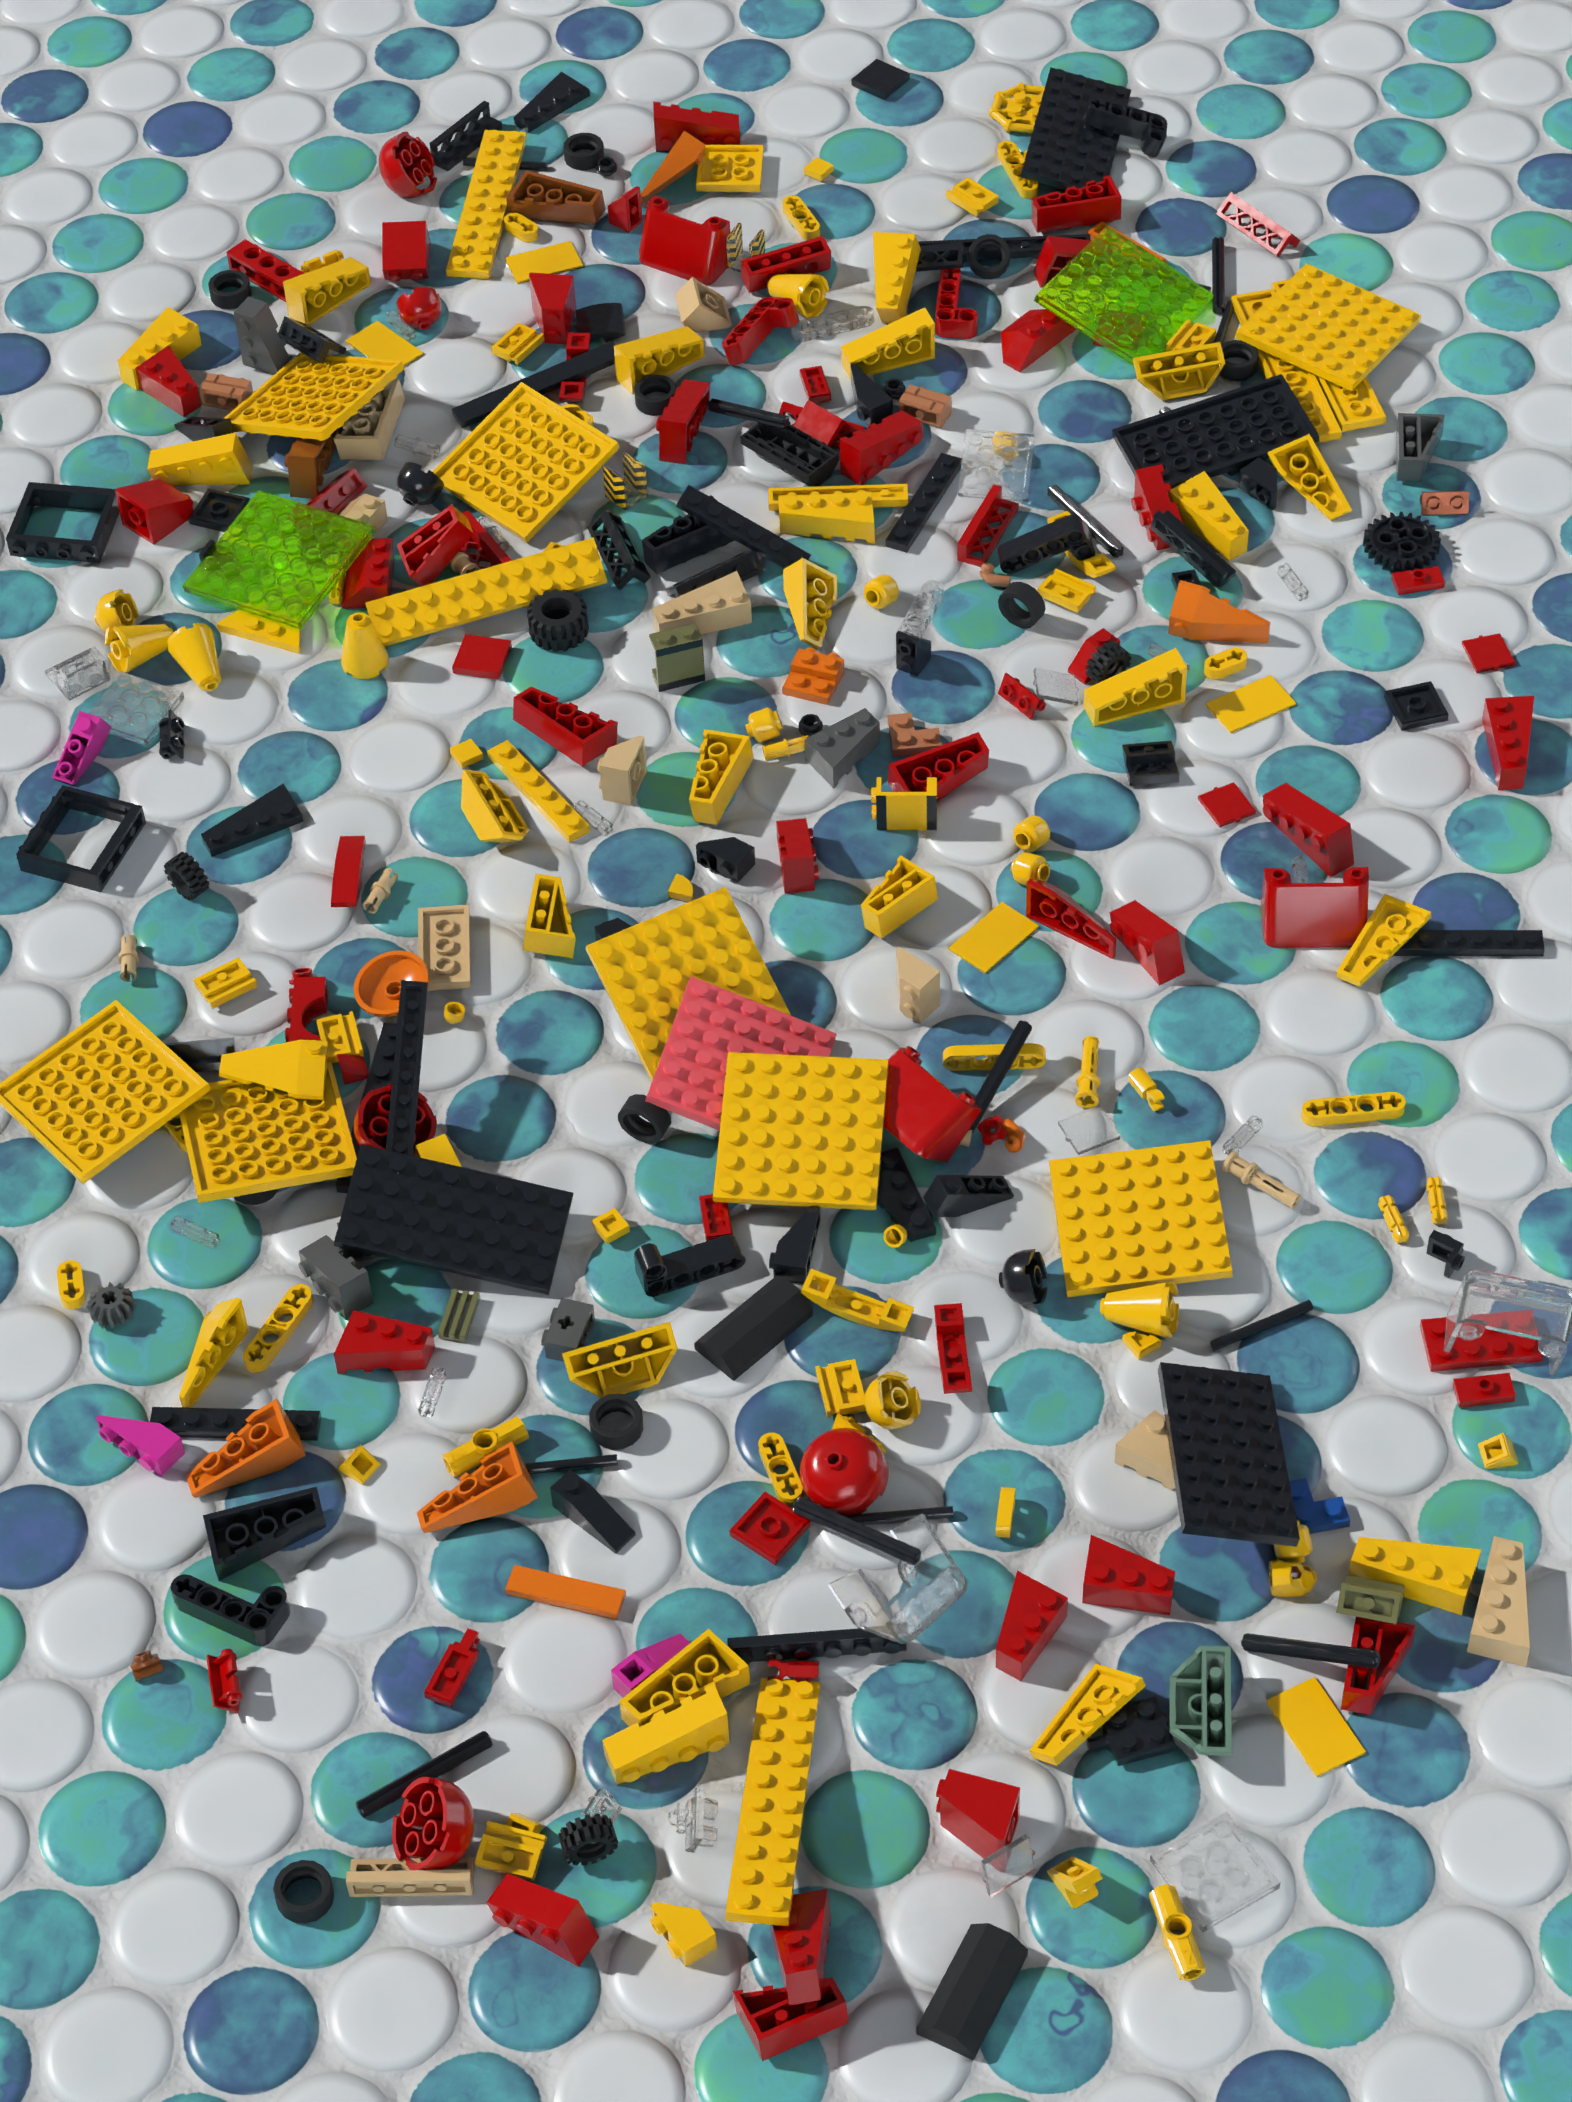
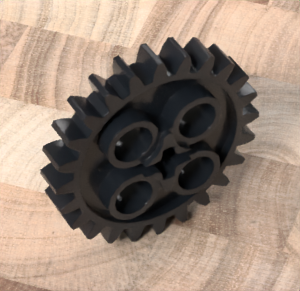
M1390 512L1389 518L1381 515V520L1375 518L1373 524H1368V528L1364 531V552L1368 553L1369 559L1375 558V565L1382 562L1383 569L1387 566H1391V571L1400 568L1401 572L1405 571V568L1414 570L1415 566L1420 569L1423 568V564L1429 566L1431 560H1436V555L1439 554L1440 532L1435 531V525L1429 526V520L1422 522L1420 515L1412 518V513L1404 516L1403 512H1400L1399 516H1395L1394 513Z

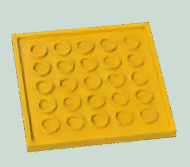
M1306 263L1236 331L1235 338L1353 391L1420 323L1421 314Z
M300 352L224 418L231 420L234 432L240 431L249 432L250 434L259 433L268 436L279 435L323 441L328 439L337 428L342 427L344 422L355 415L363 405L369 403L371 398L378 392H381L390 381L396 379L405 367L403 362L399 360L329 354L324 364Z
M521 382L432 472L443 481V489L528 543L620 447L617 441Z
M726 887L593 942L585 948L651 1081L690 976L791 1015Z
M115 1000L0 1083V1105L70 1173L84 1184L209 1092L210 1087L202 1077Z
M728 1052L713 1202L876 1210L889 1067L888 1060Z
M328 1062L323 1100L296 1099L289 1097L288 1092L275 1089L272 1092L265 1090V1086L253 1082L247 1085L229 1079L208 1083L210 1091L179 1113L198 1203L348 1177L353 1174L357 1157L331 1062Z
M1210 1140L1049 1160L1067 1298L1109 1293L1165 1282L1181 1284L1233 1277Z

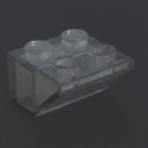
M95 646L45 670V674L69 701L111 680L107 660Z

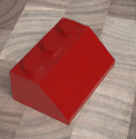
M392 538L368 539L348 556L342 601L343 609L366 608L365 602L391 595L395 563Z

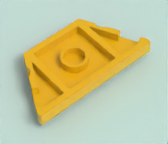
M257 599L217 623V629L220 632L298 654L301 652L300 610Z

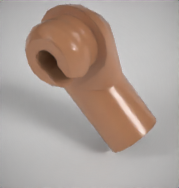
M983 563L981 565L982 571H980V576L988 585L1006 588L1010 585L1011 576L997 575L993 572L994 565L991 563Z

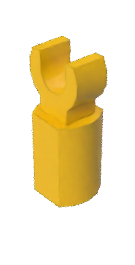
M1137 1068L1129 1073L1128 1082L1142 1099L1148 1101L1151 1109L1154 1112L1163 1109L1164 1105L1161 1103V1100L1165 1097L1157 1089L1156 1083L1143 1068Z

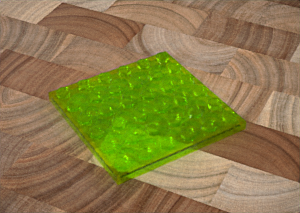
M1106 226L1036 294L1034 301L1134 366L1132 359L1135 357L1164 352L1166 344L1184 322L1189 319L1191 320L1190 323H1193L1212 304L1213 293L1109 226Z
M258 490L182 586L187 593L302 629L376 533L375 527Z

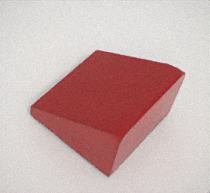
M336 1054L344 1085L368 1078L369 1072L363 1056Z

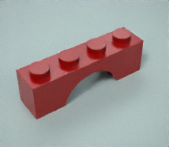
M326 977L294 978V988L289 989V1002L292 1004V1008L287 1009V1021L290 1023V1028L285 1029L286 1042L296 1040L321 1041L320 1036L310 1033L306 1030V1027L313 1019L327 1013L329 993Z

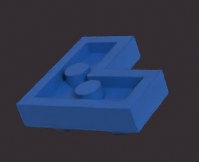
M1306 1478L1289 1481L1296 1520H1299L1300 1524L1306 1525L1309 1528L1310 1534L1350 1527V1518L1342 1497L1314 1502Z

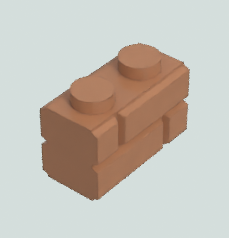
M208 373L205 382L203 381L200 386L199 392L202 405L232 411L253 393V388L250 380Z
M909 385L899 400V411L903 410L924 424L942 428L952 412V397L944 393L927 390L924 387Z

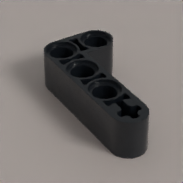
M1092 97L1088 100L1082 115V121L1086 125L1142 140V152L1149 157H1157L1167 136V120L1163 116L1097 97Z
M1068 515L1001 544L998 548L1000 568L1007 574L1016 573L1067 550H1071L1077 560H1086L1095 556L1092 533L1079 515Z
M724 1235L663 1256L660 1255L657 1246L651 1243L640 1246L634 1253L636 1274L645 1294L649 1297L659 1296L741 1268L746 1261L733 1235Z
M191 1575L177 1576L171 1583L172 1596L178 1610L255 1646L269 1644L290 1615L287 1594L280 1586L266 1588L256 1602L252 1604Z

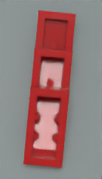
M340 836L334 866L331 907H357L362 887L361 874L364 866L365 836Z

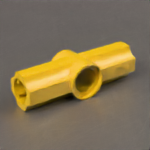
M516 1416L491 1430L480 1429L476 1431L472 1436V1440L442 1455V1459L447 1471L452 1477L456 1478L480 1465V1460L513 1441L516 1446L528 1440L529 1434L520 1417Z
M1164 1884L1157 1886L1156 1889L1149 1892V1899L1163 1934V1944L1169 1950L1179 1980H1195L1206 1972V1968L1192 1933L1191 1920L1184 1912L1175 1885ZM1172 1930H1180V1931H1182L1184 1934H1182V1935H1175V1934L1171 1933L1170 1931H1172Z

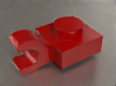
M769 1660L768 1666H776L780 1673L778 1676H768L767 1681L770 1679L782 1681L785 1676L795 1677L796 1682H811L813 1678H818L820 1662Z

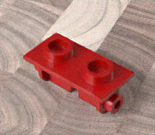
M1005 673L998 691L1001 697L1029 719L1033 718L1035 711H1043L1045 709L1046 703H1044L1045 701L1042 697H1038L1029 691L1028 688L1020 683L1018 678H1013L1008 673Z
M232 1649L222 1650L219 1657L207 1655L213 1707L238 1713V1704L242 1698V1692L240 1691L238 1676L234 1675L237 1672V1655L233 1653Z

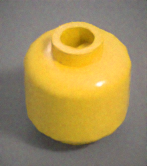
M885 574L873 578L864 587L866 602L876 609H883L889 606L899 596L897 583L892 577Z
M769 707L750 713L748 716L749 723L745 724L749 737H755L759 743L777 738L780 735V730L783 729L778 712L776 710L772 711Z
M1029 816L1015 826L1013 838L1015 844L1023 851L1035 852L1049 841L1050 829L1046 821L1041 817Z
M1025 852L1017 856L1012 862L1011 872L1016 883L1027 886L1029 879L1046 882L1050 875V866L1043 856Z
M1297 1520L1300 1540L1297 1547L1273 1544L1275 1556L1278 1559L1287 1560V1562L1303 1563L1305 1562L1304 1556L1312 1552L1313 1546L1309 1528L1306 1525L1300 1524L1299 1520Z

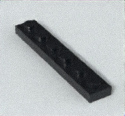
M944 453L940 454L886 538V547L906 553L909 551L963 466L962 458Z
M690 485L687 486L677 502V508L747 548L755 550L756 553L784 569L802 558L809 561L811 554Z
M1418 930L1393 956H1544L1545 949L1542 930Z
M152 1407L150 1422L161 1423L179 1437L226 1438L231 1432L237 1434L247 1424L245 1419L258 1409ZM284 1410L301 1440L318 1441L321 1423L320 1411Z
M905 1625L727 1638L728 1647L746 1664L760 1661L768 1662L772 1659L808 1660L814 1657L837 1658L841 1655L866 1656L870 1653L885 1652L895 1654L899 1651H907Z

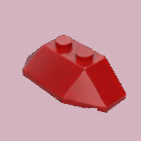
M1048 309L1029 310L1001 331L1003 363L1018 372L1023 371L1078 329V324Z

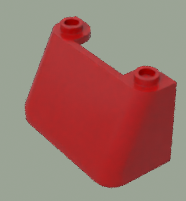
M654 196L647 204L639 247V261L643 265L688 281L693 277L704 285H711L716 282L728 268L726 238L730 234V221L713 216L703 224H699L667 213L669 202L664 198Z
M1368 867L1347 869L1343 875V883H1292L1291 876L1286 870L1264 868L1260 912L1265 944L1273 948L1352 947L1368 920Z
M910 1046L906 1048L900 1047L888 1059L889 1067L883 1127L915 1154L925 1159L948 1162L982 1109L975 1104L976 1100L974 1097L966 1092L961 1094L952 1092L921 1066L922 1060L919 1058L921 1054Z

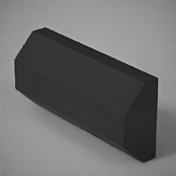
M758 423L740 436V443L803 481L817 487L832 476L839 462V452L792 425L787 426L786 429Z
M785 1277L773 1278L694 1343V1347L709 1362L731 1380L735 1381L813 1316V1309L801 1293V1290Z
M971 1924L917 2025L916 2034L974 2061L1028 1956V1949L1011 1933L992 1924Z

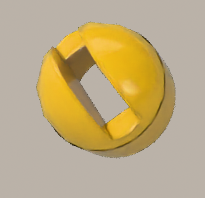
M459 1002L447 1003L444 1008L445 1020L450 1024L462 1022L465 1015L464 1005Z
M897 1224L888 1227L883 1235L885 1243L892 1248H897L904 1244L908 1236L907 1230Z

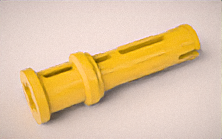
M1087 1036L1082 1042L1081 1074L1076 1080L1078 1093L1075 1096V1102L1078 1106L1086 1109L1097 1106L1099 1102L1097 1089L1100 1086V1078L1097 1076L1100 1041L1095 1036Z

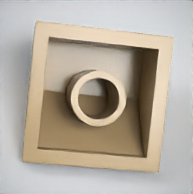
M692 277L675 294L677 308L681 317L680 320L685 327L688 326L697 332L726 329L732 326L725 297Z
M365 493L347 504L329 526L336 528L341 533L344 543L359 547L366 540L373 539L388 521L385 500Z
M638 736L609 747L604 757L599 759L597 770L601 775L599 788L602 789L603 800L632 805L647 773L643 736Z
M898 947L896 949V985L900 1012L907 1018L921 1024L940 1006V971Z

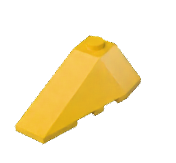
M1310 434L1268 452V456L1278 474L1330 521L1352 512L1348 501Z
M296 1040L223 1054L221 1056L219 1076L247 1085L253 1082L265 1086V1090L272 1092L275 1089L288 1092L289 1097L296 1099L323 1100L328 1066V1041Z
M236 1297L218 1303L204 1317L179 1395L182 1407H194L249 1333L242 1299Z

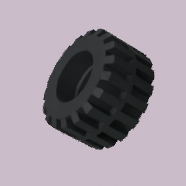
M558 589L552 592L546 591L543 592V595H537L535 600H531L529 603L530 607L527 608L529 634L531 640L538 647L543 646L544 650L548 651L551 649L553 652H558V650L567 651L568 648H575L578 643L582 644L584 642V638L587 637L589 630L587 606L583 602V598L577 596V593H569L568 590L558 591Z

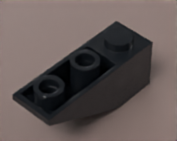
M937 1175L923 1198L933 1217H959L1012 1199L1014 1194L1004 1176Z

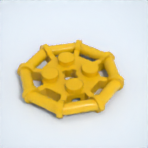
M1020 82L1017 86L1005 91H997L994 94L992 108L989 110L990 118L995 119L1008 133L1011 131L1032 133L1045 86L1025 85L1023 82ZM1001 105L1006 106V109H1000Z

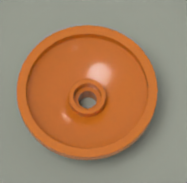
M390 951L374 957L362 967L356 976L353 989L358 1005L366 1013L376 1017L397 1016L399 1012L401 980L428 982L429 986L430 975L427 966L419 956L408 951Z

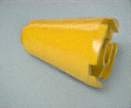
M778 274L772 276L767 284L770 296L791 298L797 313L805 318L818 317L827 305L828 300L825 299L826 292H829L827 280L821 275Z
M354 613L346 621L341 666L346 674L348 672L356 679L377 677L380 675L379 671L384 667L386 670L388 667L389 656L371 618L365 613Z
M193 623L194 627L189 629L183 626L168 638V651L199 689L212 691L221 682L213 632L210 626L204 623Z
M166 624L113 626L108 628L105 633V645L110 644L111 652L108 653L109 659L119 673H128L168 649V638L174 632Z
M1165 1282L1107 1293L1105 1298H1102L1100 1301V1313L1104 1315L1106 1321L1164 1338H1172L1171 1333L1176 1332L1179 1319V1304H1175L1173 1296L1179 1295L1177 1285L1174 1282Z

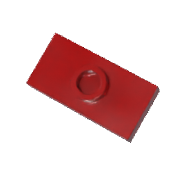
M822 366L800 369V378L808 400L813 403L831 401V392Z
M1438 566L1392 573L1391 578L1398 595L1440 589L1445 586V580Z
M713 1194L699 1196L706 1241L724 1235H733L728 1203L713 1202Z
M1510 1373L1453 1379V1388L1459 1408L1515 1402L1516 1394Z

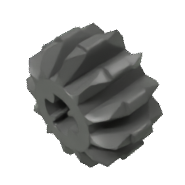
M109 1282L108 1287L103 1288L99 1285L98 1292H91L87 1307L94 1323H99L102 1329L110 1325L114 1330L116 1324L125 1326V1319H133V1311L136 1304L129 1288L125 1289L121 1283L114 1287Z

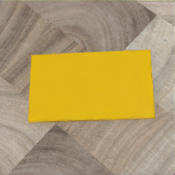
M571 241L505 257V261L517 284L530 281V272L557 274L583 267Z
M379 321L374 322L345 340L346 343L368 358L399 360L403 362L404 366L423 355L422 351Z
M1269 675L1208 701L1205 705L1224 727L1232 733L1296 705V702Z
M1001 902L963 936L957 939L948 950L986 974L1039 928V925Z
M1315 1677L1266 1700L1274 1716L1277 1717L1305 1759V1763L1309 1765L1316 1777L1366 1754V1751Z

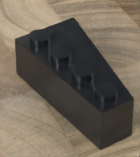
M687 514L684 517L679 515L673 519V524L669 527L663 526L644 538L642 546L645 564L658 574L735 540Z
M317 1487L203 1515L218 1581L326 1527Z

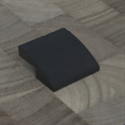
M621 303L595 304L575 310L577 333H590V342L602 337L607 343L626 335L623 306Z
M1172 741L1122 745L1130 786L1179 782V771L1175 762V750Z

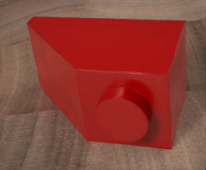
M638 186L624 193L608 205L609 223L627 233L643 222L640 187Z
M1102 628L1085 640L1069 666L1068 673L1083 684L1088 683L1092 679L1086 674V666L1089 665L1087 663L1088 659H1092L1091 654L1093 652L1096 653V648L1099 646L1103 647L1105 642L1115 641L1120 645V640Z

